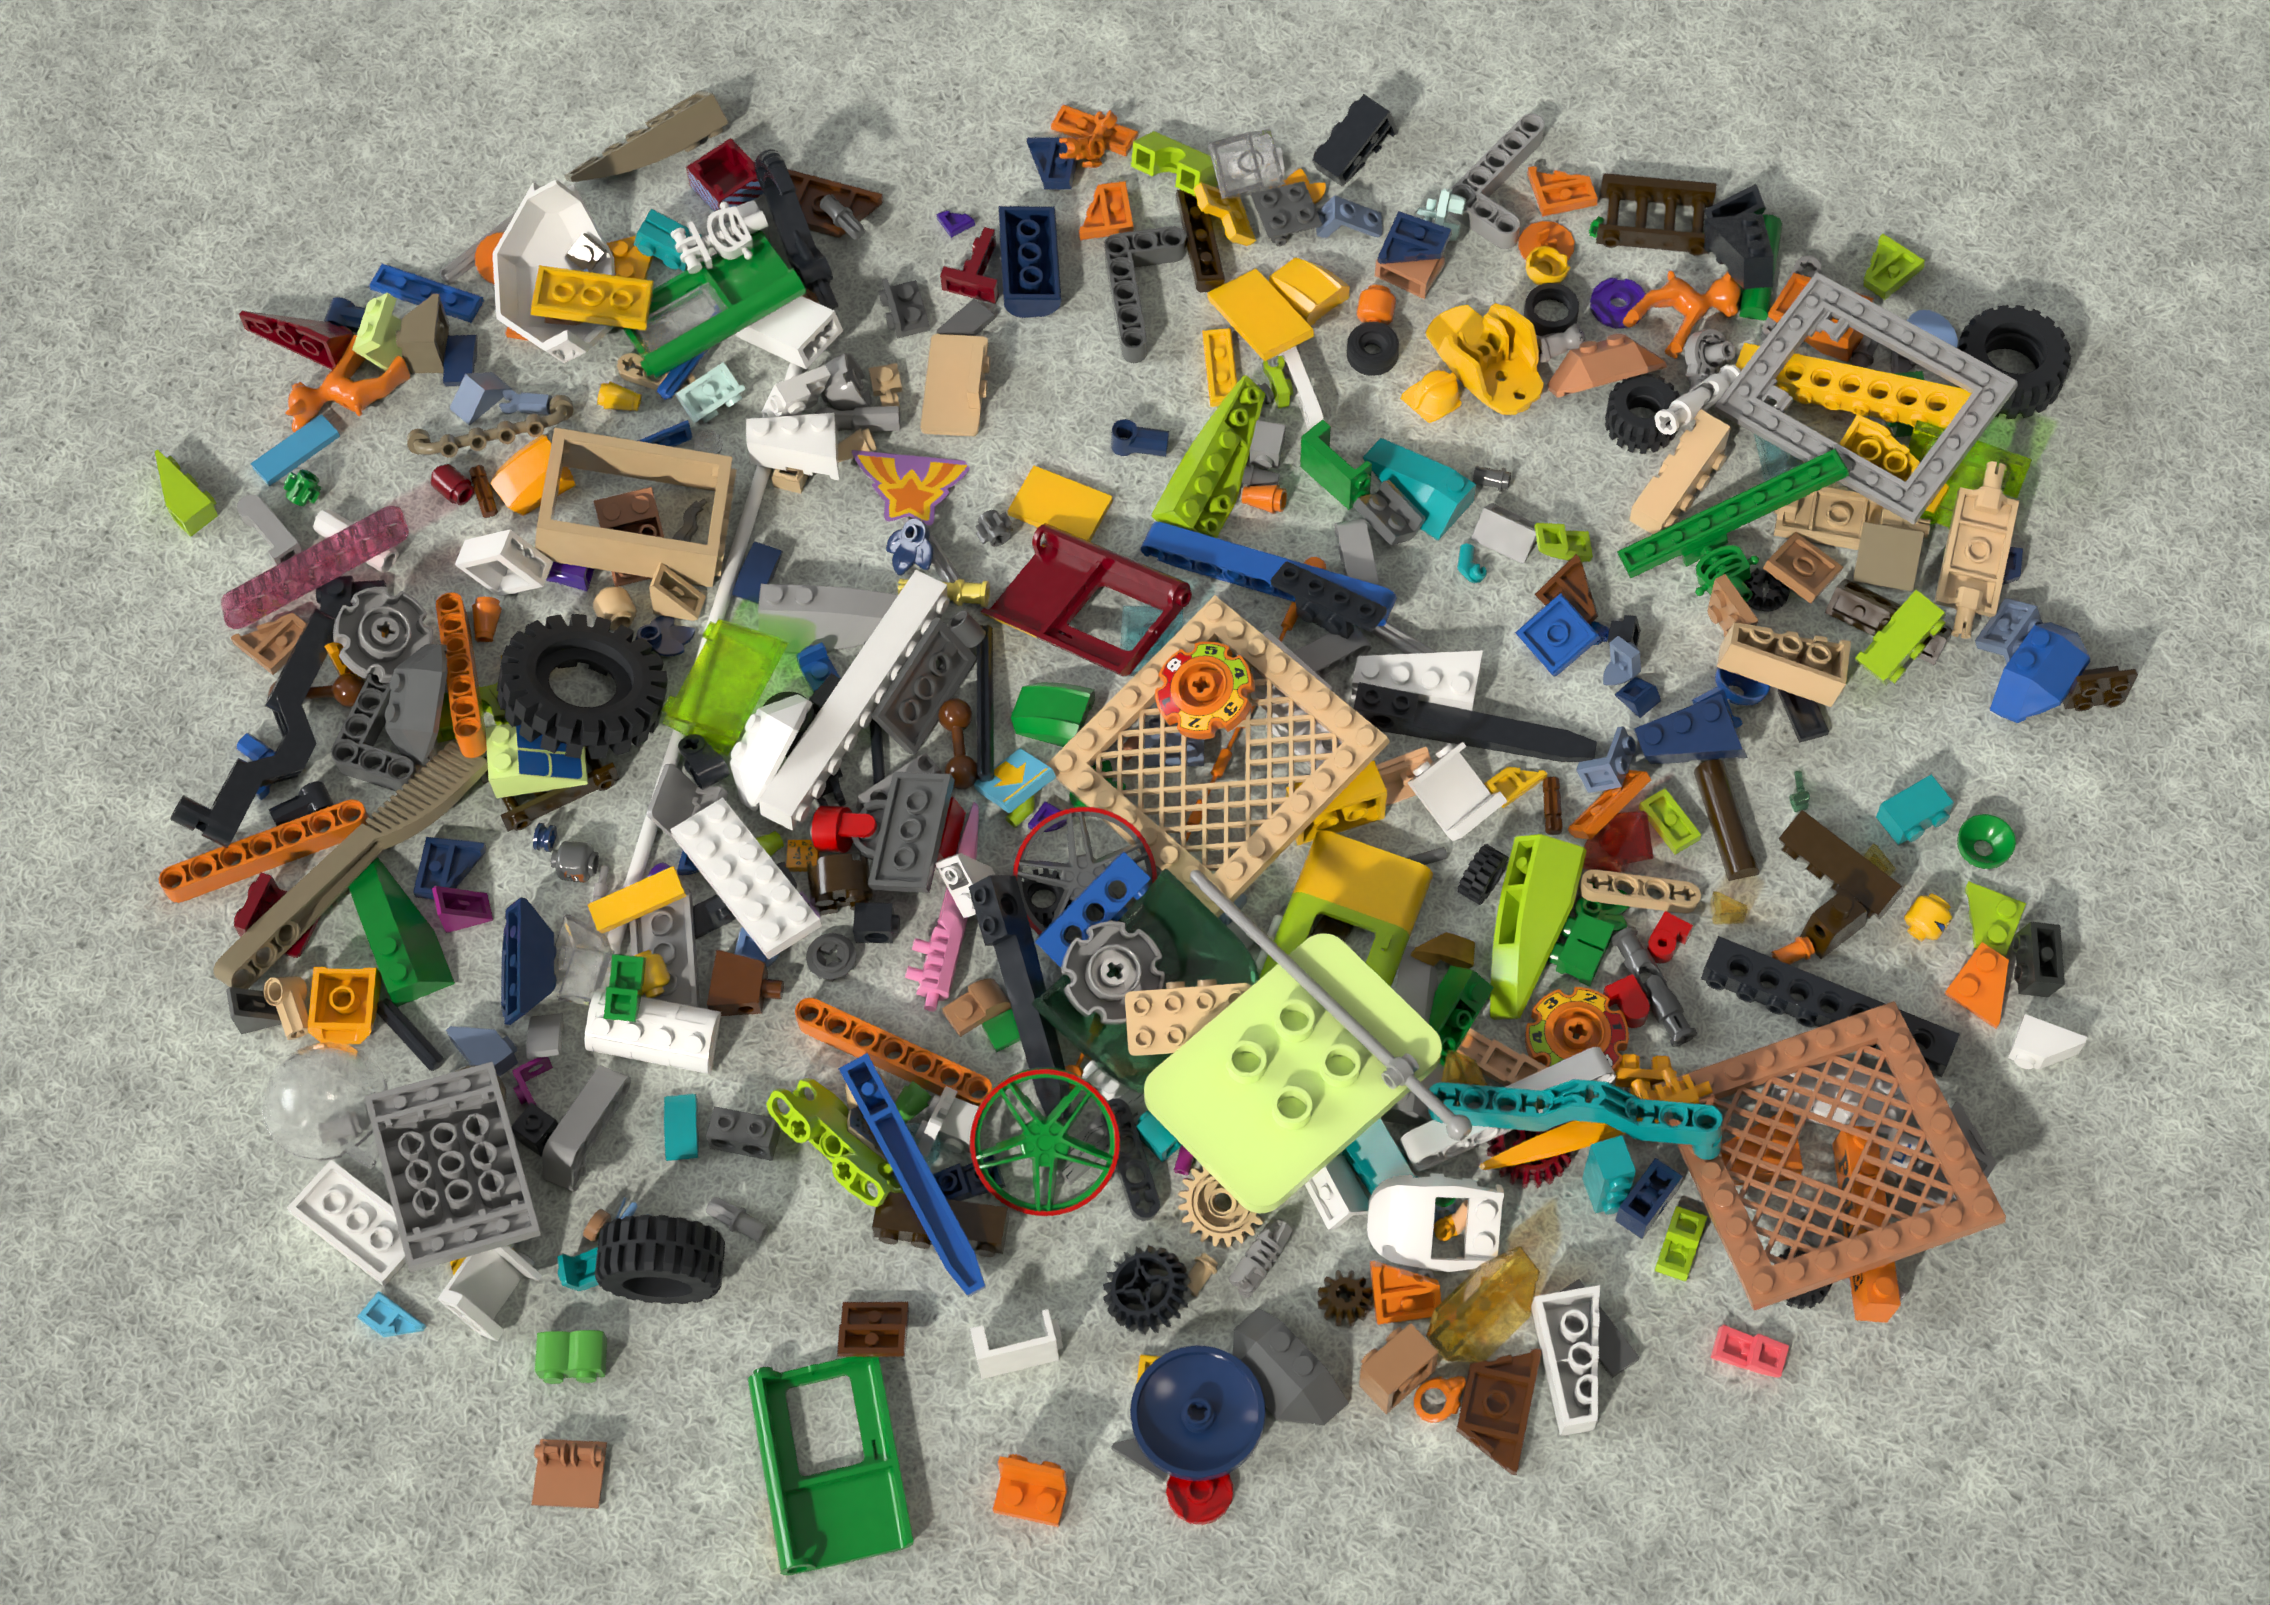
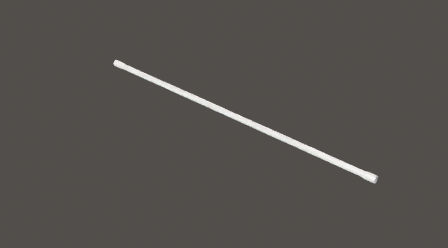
M790 362L784 380L802 374L803 368ZM757 465L654 791L664 765L674 764L678 767L681 757L678 744L681 739L688 735L772 468ZM647 814L623 888L639 882L643 878L658 830V826ZM628 923L609 931L597 962L596 974L610 977L612 954H620V947Z

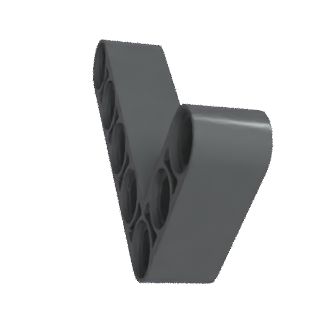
M1177 226L1117 233L1107 237L1104 242L1105 264L1123 359L1129 363H1139L1147 356V336L1134 268L1182 260L1186 255V234L1183 229Z
M369 674L332 746L331 756L340 773L345 776L393 791L402 790V786L408 784V780L410 778L413 779L417 771L411 759L374 747L386 723L385 710L389 705L391 689L390 683L382 684L379 682L377 675ZM378 705L374 709H369L372 706ZM366 730L364 733L356 735L358 732ZM352 756L349 760L344 761V758ZM381 764L376 769H371L374 765ZM408 773L405 777L398 778L401 774Z

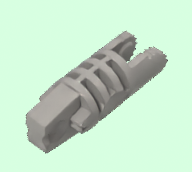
M1273 1218L1266 1228L1255 1238L1256 1242L1251 1244L1250 1249L1245 1253L1246 1257H1242L1231 1274L1229 1282L1234 1287L1237 1286L1239 1288V1294L1244 1298L1248 1299L1253 1295L1267 1275L1266 1271H1270L1272 1264L1277 1260V1256H1280L1292 1232V1228L1288 1223Z

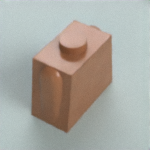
M1442 256L1441 259L1380 264L1377 259L1375 276L1425 299L1431 285L1443 269L1445 259Z

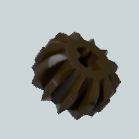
M1353 1270L1349 1271L1348 1277H1343L1341 1271H1336L1335 1280L1326 1276L1324 1278L1325 1287L1318 1288L1317 1295L1321 1297L1318 1301V1308L1326 1310L1324 1313L1326 1320L1336 1316V1326L1338 1327L1342 1325L1343 1319H1347L1349 1326H1354L1355 1316L1364 1321L1367 1316L1365 1310H1371L1373 1302L1369 1299L1373 1294L1372 1288L1364 1287L1366 1284L1365 1277L1355 1281V1272ZM1340 1294H1346L1347 1298H1350V1302H1345L1343 1298H1340Z

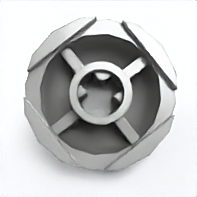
M844 353L825 365L831 374L825 389L820 395L825 403L830 402L839 411L854 410V408L867 407L872 404L869 389L865 393L863 392L862 378H865L863 371L851 354L847 355V353Z

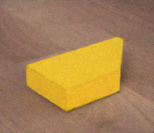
M1506 767L1485 782L1484 785L1491 795L1499 791L1503 794L1507 802L1501 807L1505 808L1543 781L1548 774L1544 770L1534 772L1520 770L1517 767Z

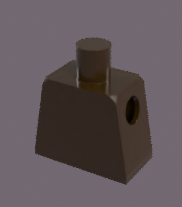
M1843 889L1812 913L1800 937L1807 936L1813 944L1815 954L1820 959H1823L1865 926L1867 911L1848 890ZM1817 931H1824L1825 937L1821 936Z

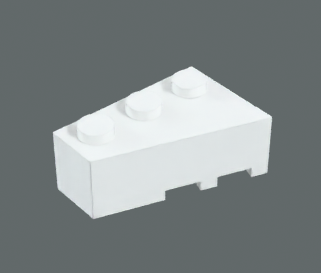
M834 413L746 419V438L750 464L785 471L787 467L803 470L804 474L812 476L815 472L830 475V479L839 481L838 438Z

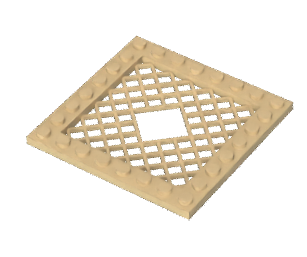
M1214 595L1046 765L1053 769L1056 775L1055 779L1087 807L1111 811L1130 822L1148 843L1156 868L1217 920L1224 911L1191 881L1190 873L1193 870H1199L1224 895L1234 902L1390 741L1379 729ZM1218 639L1222 644L1229 646L1231 651L1237 656L1241 655L1250 670L1252 667L1265 678L1254 680L1255 686L1267 685V698L1251 700V693L1246 698L1251 703V706L1267 705V718L1251 720L1250 708L1246 720H1243L1237 726L1246 727V780L1187 785V737L1181 734V746L1166 747V734L1178 733L1177 726L1166 727V721L1159 709L1148 708L1156 701L1155 689L1160 688L1164 684L1158 676L1159 672L1174 653L1180 649L1189 653L1194 650L1195 643L1215 642ZM1273 686L1287 697L1273 698ZM1289 703V716L1273 718V704ZM1294 703L1308 715L1294 716ZM1160 714V728L1145 729V716ZM1139 718V729L1127 730ZM1310 721V735L1294 736V722ZM1316 721L1330 733L1316 734ZM1289 723V736L1273 738V724ZM1267 725V738L1251 739V726ZM1160 734V747L1144 749L1145 735ZM1139 736V749L1123 750L1124 737ZM1118 739V751L1106 752ZM1332 739V753L1316 754L1317 740ZM1338 740H1340V741L1342 742V744H1341L1339 747H1338ZM1310 741L1311 755L1294 756V742ZM1289 743V756L1273 758V744ZM1267 745V758L1251 760V746ZM1181 752L1180 766L1165 767L1166 753ZM1160 754V767L1144 769V755ZM1139 756V769L1123 770V757ZM1117 758V771L1102 772V759ZM1318 760H1325V761L1316 769V761H1318ZM1311 761V775L1294 776L1295 762ZM1095 762L1096 771L1091 767ZM1289 763V777L1273 778V764ZM1267 765V778L1251 780V766ZM1181 772V786L1165 787V773ZM1160 774V787L1144 789V775ZM1138 776V789L1123 790V777ZM1117 777V789L1104 778ZM1303 782L1295 791L1294 783ZM1289 783V797L1273 798V784ZM1267 785V799L1251 800V786ZM1246 787V800L1230 802V788ZM1224 789V802L1208 803V790ZM1202 790V804L1186 805L1188 791ZM1181 792V806L1165 807V793ZM1160 794L1158 808L1144 809V795ZM1138 796V808L1126 797ZM1282 804V805L1273 813V805ZM1267 805V819L1251 820V806ZM1246 807V821L1229 822L1230 808ZM1224 809V822L1208 824V810ZM1202 811V824L1186 825V812ZM1181 812V826L1165 827V813ZM1159 814V826L1147 815ZM1102 819L1130 845L1136 843L1122 828ZM1260 826V827L1251 835V827ZM1246 827V841L1229 842L1230 828ZM1224 829V843L1208 844V830ZM1202 831V845L1186 846V832ZM1168 833H1181L1180 844L1169 836ZM1239 848V849L1229 858V849ZM1224 849V863L1208 865V851ZM1202 851V864L1189 852Z

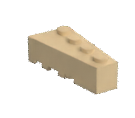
M1702 409L1694 417L1696 421L1692 432L1686 429L1680 437V443L1674 453L1675 456L1669 453L1658 473L1660 478L1653 476L1632 506L1629 521L1652 535L1678 522L1679 517L1677 515L1681 510L1684 512L1688 511L1695 499L1693 495L1697 490L1702 492L1711 479V476H1709L1713 470L1719 471L1727 459L1724 453L1731 426Z

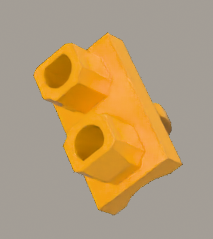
M1623 1054V1059L1616 1073L1615 1086L1629 1088V1093L1636 1096L1631 1083L1636 1079H1642L1648 1092L1653 1091L1652 1085L1664 1082L1661 1072L1666 1068H1672L1670 1057L1654 1056L1651 1060V1069H1640V1056L1636 1054Z

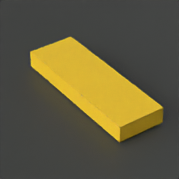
M1231 328L1202 331L1210 407L1219 406L1237 384Z
M672 866L587 905L597 931L601 935L686 897V893L676 869Z

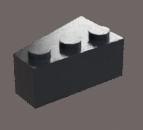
M1365 94L1359 100H1355L1349 107L1348 114L1343 121L1338 122L1333 127L1329 139L1315 150L1312 161L1316 170L1343 187L1365 165L1363 161L1371 151L1377 154L1382 149V146L1379 144L1388 135L1394 137L1398 133L1390 111Z
M1745 213L1742 216L1705 218L1704 249L1708 253L1713 252L1716 255V261L1720 265L1725 264L1728 267V274L1743 289L1773 287L1774 256L1763 214Z

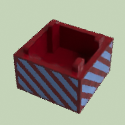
M732 138L686 166L690 187L713 211L721 210L720 204L722 202H727L729 207H737L755 200L764 194L755 173V162Z

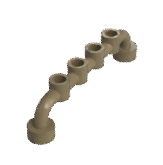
M557 395L549 403L550 415L541 417L537 414H531L525 421L513 424L509 421H502L496 428L487 430L473 428L468 434L458 437L446 434L440 438V441L432 443L427 431L424 429H414L407 435V446L412 453L417 455L441 453L444 457L451 458L458 453V448L470 446L475 451H481L486 447L488 441L499 439L503 444H510L515 440L517 434L526 432L531 437H539L543 434L544 428L557 425L569 419L573 414V404L569 397Z

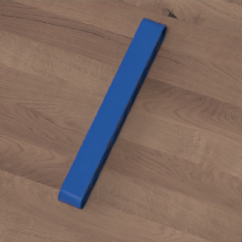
M1154 522L1151 525L1140 549L1146 557L1150 555L1157 557V561L1295 602V596L1273 587L1270 581L1284 562H1290L1386 607L1387 614L1377 626H1384L1397 600L1396 594L1383 586L1163 522Z

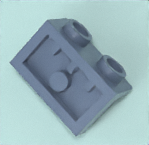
M2005 598L1998 607L1996 615L1991 617L1975 639L1977 649L2003 655L2007 664L2033 626L2043 623L2038 607Z

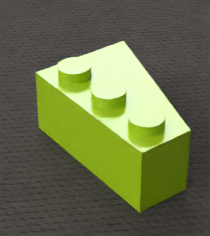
M1915 590L1893 614L1883 630H1879L1867 649L1864 652L1860 651L1855 657L1857 663L1886 686L1890 681L1895 684L1906 672V669L1903 667L1910 658L1916 660L1924 651L1926 645L1923 642L1930 634L1935 637L1945 626L1946 622L1943 620L1946 616L1945 612L1918 590Z

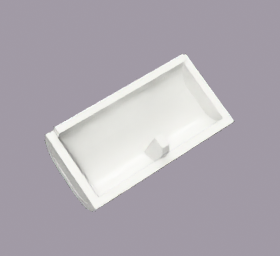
M598 988L595 991L587 1017L584 1040L586 1050L712 1074L721 1012L641 996L636 1022L603 1019L606 990Z

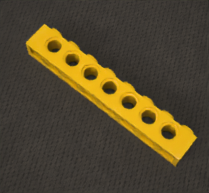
M1744 343L1735 366L1742 371L1760 346ZM1796 353L1793 354L1775 378L1777 380L1775 386L1784 390L1793 397V400L1802 404L1812 403L1824 406L1830 410L1840 409L1853 412L1856 415H1868L1881 418L1890 423L1900 422L1910 424L1918 429L1928 428L1940 431L1941 433L1944 432L1971 395L1970 392L1958 387ZM1884 396V398L1877 399L1876 397ZM1912 402L1913 404L1906 405L1905 403ZM1937 408L1943 409L1941 411H1934Z

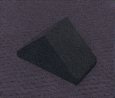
M1754 184L1704 211L1707 218L1742 216L1745 213L1763 214L1766 206L1758 186Z

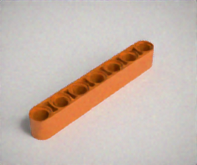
M449 592L441 595L436 600V612L441 644L447 645L448 674L446 682L452 724L462 755L468 758H476L486 752L487 746L470 623L461 595Z
M354 799L346 800L230 843L228 848L222 846L171 865L160 873L159 884L171 901L177 903L184 902L257 875L260 872H265L340 844L362 823L366 825L365 820L369 815L360 801ZM359 816L358 819L349 821L352 817ZM330 827L327 831L320 832L323 828ZM295 838H300L299 841L290 843ZM271 849L266 854H261L264 850ZM236 860H241L238 864L231 865ZM211 871L210 874L202 877L205 872ZM181 882L179 886L172 888L175 883Z
M804 998L796 1005L795 1016L798 1026L803 1033L856 1058L868 1053L874 1066L910 1083L914 1081L923 1089L941 1096L947 1086L957 1091L955 1098L979 1107L985 1096L977 1099L971 1095L979 1090L985 1091L988 1094L993 1089L992 1083L985 1076L818 999ZM810 1013L818 1015L813 1020H804V1017ZM837 1026L846 1028L841 1033L831 1032ZM864 1039H872L874 1041L869 1046L859 1045ZM892 1052H900L902 1054L897 1059L887 1058ZM920 1065L930 1066L925 1072H917L915 1070ZM953 1077L958 1079L954 1085H945L943 1083L947 1078Z

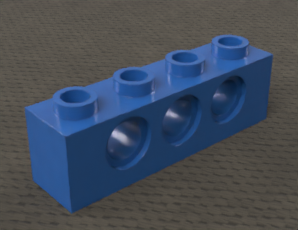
M1122 851L1034 942L1061 968L1064 955L1071 944L1064 940V930L1071 925L1077 926L1081 930L1080 939L1087 940L1086 930L1089 927L1098 923L1109 922L1110 920L1118 921L1128 911L1125 904L1132 897L1139 900L1149 890L1150 886L1147 882L1151 878ZM1115 880L1122 881L1126 887L1125 894L1118 899L1112 898L1108 893L1110 883ZM1092 903H1099L1103 907V916L1097 921H1091L1086 916V908Z

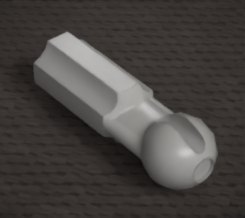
M899 406L854 408V410L842 411L823 407L815 412V414L834 413L837 431L854 430L856 432L860 428L862 431L869 428L870 432L900 431Z

